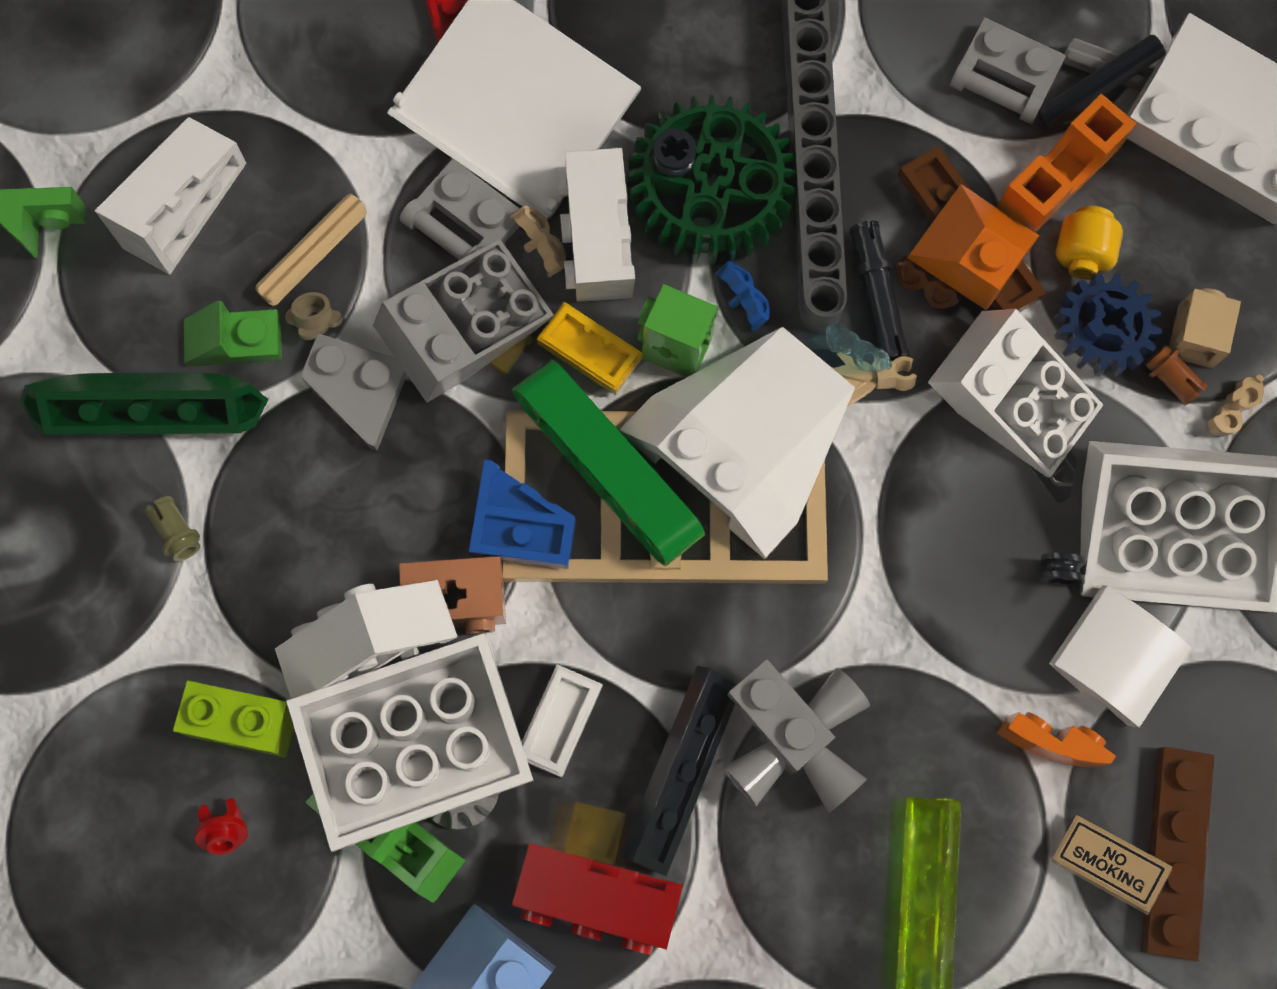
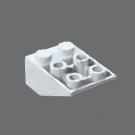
M1017 309L982 311L928 381L959 415L1046 477L1053 475L1103 406L1099 399Z

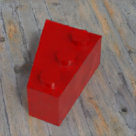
M529 843L512 905L523 908L521 919L551 927L553 917L573 923L571 929L573 934L601 941L603 932L623 937L621 947L651 955L653 946L667 950L683 884L657 879L628 869L614 867Z

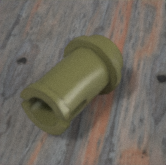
M166 496L153 501L159 509L158 511H155L154 507L149 504L144 510V514L151 521L164 543L162 546L164 555L172 557L174 561L179 562L196 554L201 547L198 542L200 534L196 529H190L177 508L175 500L171 496Z

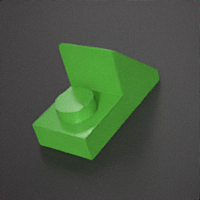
M72 187L0 189V226L34 258L38 257L39 225L49 229H65L69 227V224L86 223V205Z
M215 301L184 319V364L186 367L282 361L281 315L277 309L229 313L222 301Z

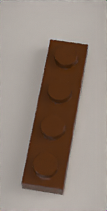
M939 145L902 166L897 175L931 223H933L961 184L971 190ZM1022 260L991 303V306L994 310L1017 309L1020 313L1040 301L1046 292Z
M1165 746L1158 748L1149 854L1172 866V871L1149 914H1144L1141 952L1199 961L1214 768L1213 754Z

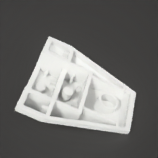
M781 327L654 394L619 431L654 464L662 457L731 517L728 528L763 559H766L797 525L855 387L784 327Z

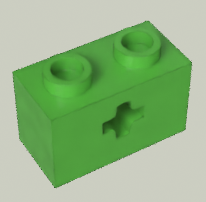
M663 284L657 299L648 297L638 320V324L642 326L637 340L643 342V360L686 378L698 372L712 341L718 306Z

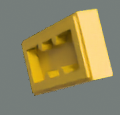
M566 302L562 304L537 338L538 345L615 396L643 359L642 352Z

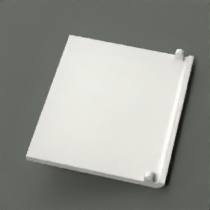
M468 0L403 94L398 92L393 100L395 105L387 113L522 207L527 205L539 211L548 221L566 197H559L556 169L566 167L565 152L600 149L640 92L641 86L514 0Z

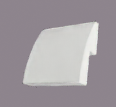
M1102 585L1049 664L1081 693L1095 696L1126 725L1139 728L1191 650V647L1139 605L1111 587Z

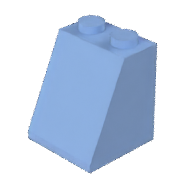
M474 903L411 989H540L556 966Z

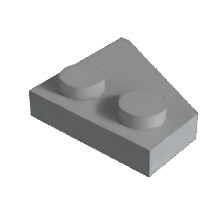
M318 334L301 373V378L330 406L332 411L344 423L346 422L370 449L378 451L407 377L406 372L396 358Z

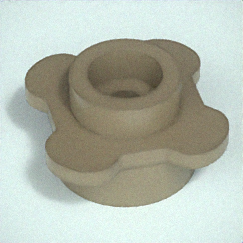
M317 292L305 293L297 297L292 303L291 309L285 315L287 323L295 325L299 329L300 338L304 340L315 339L318 334H324L329 327H337L342 322L341 313L332 310L328 298Z

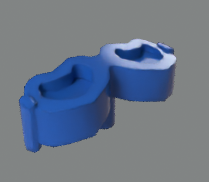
M727 261L715 275L727 282L736 293L728 302L729 306L735 309L741 303L747 312L748 321L752 325L751 330L756 331L769 319V302L759 290L754 288L753 278L748 271L737 264H733L732 261Z

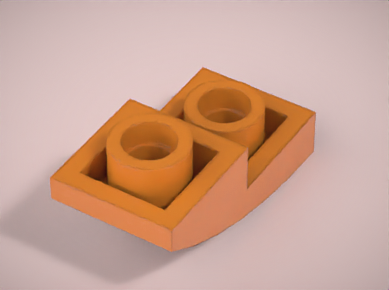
M1017 712L1008 716L997 731L998 735L1032 754L1061 764L1098 768L1111 764L1116 757L1115 754L1104 747L1106 741L1095 731L1085 726H1079L1078 728L1070 726L1059 730L1054 737L1050 734L1053 728L1045 720L1030 712H1027L1025 715Z

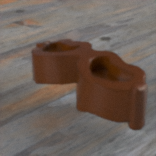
M906 255L897 262L896 274L901 286L909 290L923 288L925 298L932 308H949L957 305L963 298L961 293L908 259Z

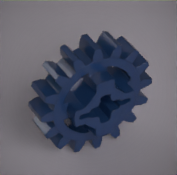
M1097 273L1090 280L1089 284L1083 279L1079 280L1072 289L1073 293L1068 291L1062 298L1060 304L1063 308H1060L1056 313L1054 321L1064 326L1060 327L1055 333V339L1068 341L1069 345L1062 353L1064 356L1076 353L1080 357L1077 361V368L1082 369L1089 362L1094 364L1095 376H1100L1107 367H1110L1114 376H1120L1126 369V365L1130 369L1135 370L1144 361L1143 357L1147 358L1156 349L1152 341H1155L1161 335L1162 329L1151 324L1161 315V312L1155 309L1148 310L1146 305L1153 297L1151 293L1142 296L1135 293L1139 282L1134 280L1125 287L1121 285V275L1115 273L1110 281L1105 283L1101 273ZM1078 318L1083 322L1082 330L1080 329ZM1133 321L1135 322L1136 331L1133 328Z

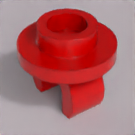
M233 798L227 799V812L224 816L213 817L207 804L200 806L198 810L200 824L195 829V843L198 847L207 850L211 854L223 855L233 852L247 840L248 827L242 820V813Z

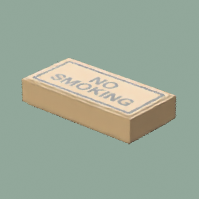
M1078 815L1075 816L1052 858L1053 863L1146 915L1149 914L1172 871V866Z

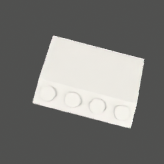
M1189 13L1165 50L1166 53L1157 63L1126 114L1137 123L1127 139L1275 225L1277 224V63Z
M1089 441L1082 485L1080 555L1086 558V566L1080 569V574L1085 576V584L1080 586V595L1094 597L1101 586L1105 585L1133 601L1277 613V456Z
M485 633L286 701L331 852L534 781Z

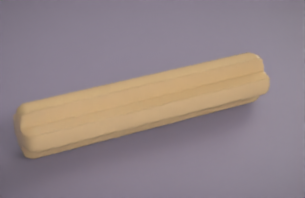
M347 194L256 284L255 289L258 295L272 306L277 305L366 216L367 210L365 205L356 196Z

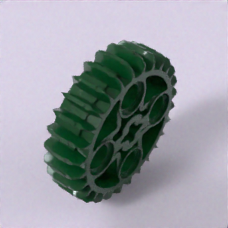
M713 94L710 95L707 106H699L694 96L691 98L690 109L684 110L679 103L675 102L673 105V117L659 111L657 126L646 123L644 127L645 138H636L634 145L635 153L629 156L628 168H630V171L627 173V185L630 188L629 203L630 205H636V221L646 220L644 230L646 236L660 231L658 236L659 248L672 241L675 243L674 256L678 257L684 248L691 250V260L693 263L697 262L701 253H708L712 266L716 263L718 253H725L728 261L734 262L736 249L739 248L749 258L754 248L753 241L765 249L769 242V234L778 236L783 225L782 221L787 222L792 211L791 205L795 203L797 191L793 187L797 172L793 170L795 154L787 153L790 146L789 138L777 139L780 130L779 123L766 128L764 126L766 120L765 111L754 118L749 115L751 106L749 102L740 111L733 108V98L731 96L727 99L724 106H718ZM674 128L682 129L690 135L701 133L698 147H696L695 163L691 169V180L687 179V174L678 178L667 177L655 168L653 162L654 142L663 131ZM717 134H724L726 136H729L732 140L728 142H719L716 141L713 138V136ZM742 142L752 146L764 160L741 157ZM669 146L666 149V157L673 155L677 161L681 160L683 149L675 151L672 146ZM715 173L716 182H713L712 186H708L709 177H712V174ZM733 180H738L737 190L732 189ZM751 185H761L768 190V192L764 194H755L751 192L747 187ZM658 197L684 202L682 219H677L670 214L660 203ZM727 212L752 218L742 225L723 229ZM696 217H707L713 224L708 227H700L695 225L692 220Z

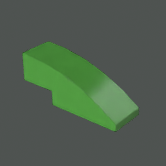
M312 793L305 803L320 815L314 793ZM418 822L355 844L371 858L386 867L414 892L432 903H435L466 861Z

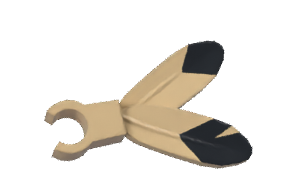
M828 349L811 350L855 387L847 407L866 396L875 387L876 389L895 388L906 391L915 386L917 375L902 376L897 373L899 371L909 372L911 370L913 359L910 357L902 356L894 361L875 363V366L868 362Z

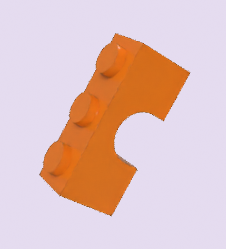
M1101 93L1070 124L1062 138L1045 157L1039 154L1008 185L997 208L1036 233L1121 148L1137 123Z

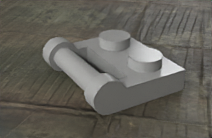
M984 17L949 86L961 92L963 88H966L1021 114L1019 119L1032 125L1066 55ZM976 68L1031 94L1029 98L974 72L973 69Z
M452 159L422 194L406 205L400 215V222L411 230L417 228L455 258L461 260L498 239L505 244L520 227L514 219L510 218V215L520 208L455 159ZM437 208L481 242L474 247L470 246L430 215L431 212Z

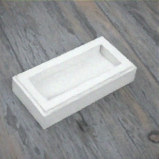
M558 664L556 665L522 741L528 764L560 778L563 777L603 684Z

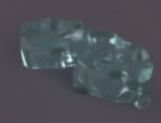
M834 323L827 326L825 330L827 332L826 342L830 351L837 354L852 353L853 362L859 370L875 373L881 372L884 369L889 370L892 367V362L889 361L887 352L875 348L868 341L860 340L857 333L848 331L845 325Z

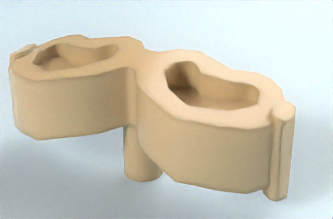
M527 205L510 215V218L514 219L532 239L524 245V249L530 253L537 248L538 253L544 260V267L548 272L547 276L551 277L564 269V261H566L564 246L558 238L550 234V227L546 217Z
M1258 374L1254 377H1246L1236 384L1235 391L1227 395L1226 404L1216 409L1214 417L1207 422L1210 429L1209 433L1212 436L1224 437L1241 430V412L1262 402L1264 395L1263 376Z

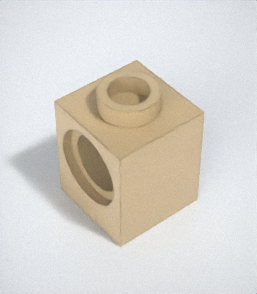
M1194 288L1178 305L1169 348L1172 351L1177 348L1180 351L1178 357L1183 361L1213 369L1230 354L1241 301L1227 298L1219 290L1209 288L1199 290Z

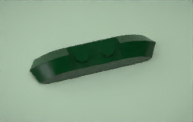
M83 373L58 376L27 384L24 386L20 402L34 429L43 435L242 433L256 427L268 402V398L245 381L213 373Z

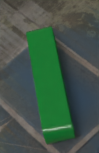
M550 359L512 389L516 400L528 416L661 565L668 566L705 535L702 525L690 509L557 362Z

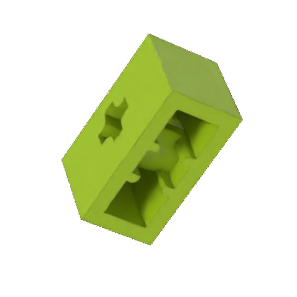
M187 680L173 731L195 739L286 758L294 725L286 701Z

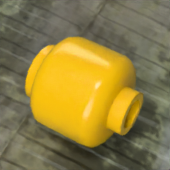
M1083 206L1079 208L1077 212L1066 216L1061 224L1055 251L1058 262L1063 267L1069 269L1068 273L1071 276L1083 280H1091L1097 273L1103 274L1112 270L1118 261L1123 237L1122 225L1114 218V214L1110 210L1103 207Z

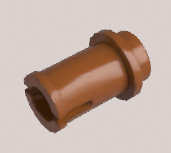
M1165 345L1144 365L1150 370L1148 373L1150 378L1156 376L1181 401V404L1186 406L1200 395L1198 392H1203L1208 384L1202 381L1178 357L1180 351L1177 348L1172 351Z

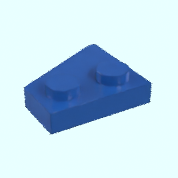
M484 460L469 547L470 555L482 558L500 556L501 560L569 569L576 525L575 516L557 504H552L541 497L538 491L526 483L522 484L502 471L499 465L493 461Z

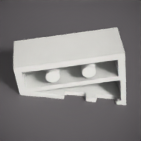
M188 117L95 212L124 250L170 275L246 165V161L236 142Z
M622 148L565 152L566 167L556 169L559 197L568 196L569 214H560L562 243L572 242L573 260L564 261L566 289H576L577 302L633 298L635 271L634 265L631 262L630 225H628L627 192Z
M438 580L379 590L375 589L374 584H365L345 592V600L342 603L330 605L319 610L316 621L305 623L292 629V637L275 648L290 697L293 699L380 669L399 655H401L402 661L420 655L417 647L435 643H447L458 636Z

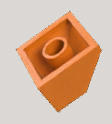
M961 184L911 251L908 259L987 311L1034 245L1039 235Z

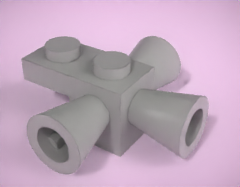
M768 659L727 694L761 733L757 738L763 745L722 767L730 781L753 806L757 807L784 769L791 776L800 768H803L828 813L846 800L867 780L825 747L836 738L830 729L870 707V703L862 690L842 670L836 668L808 705Z

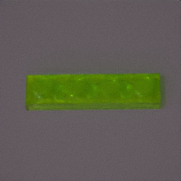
M907 797L897 989H953L961 800Z

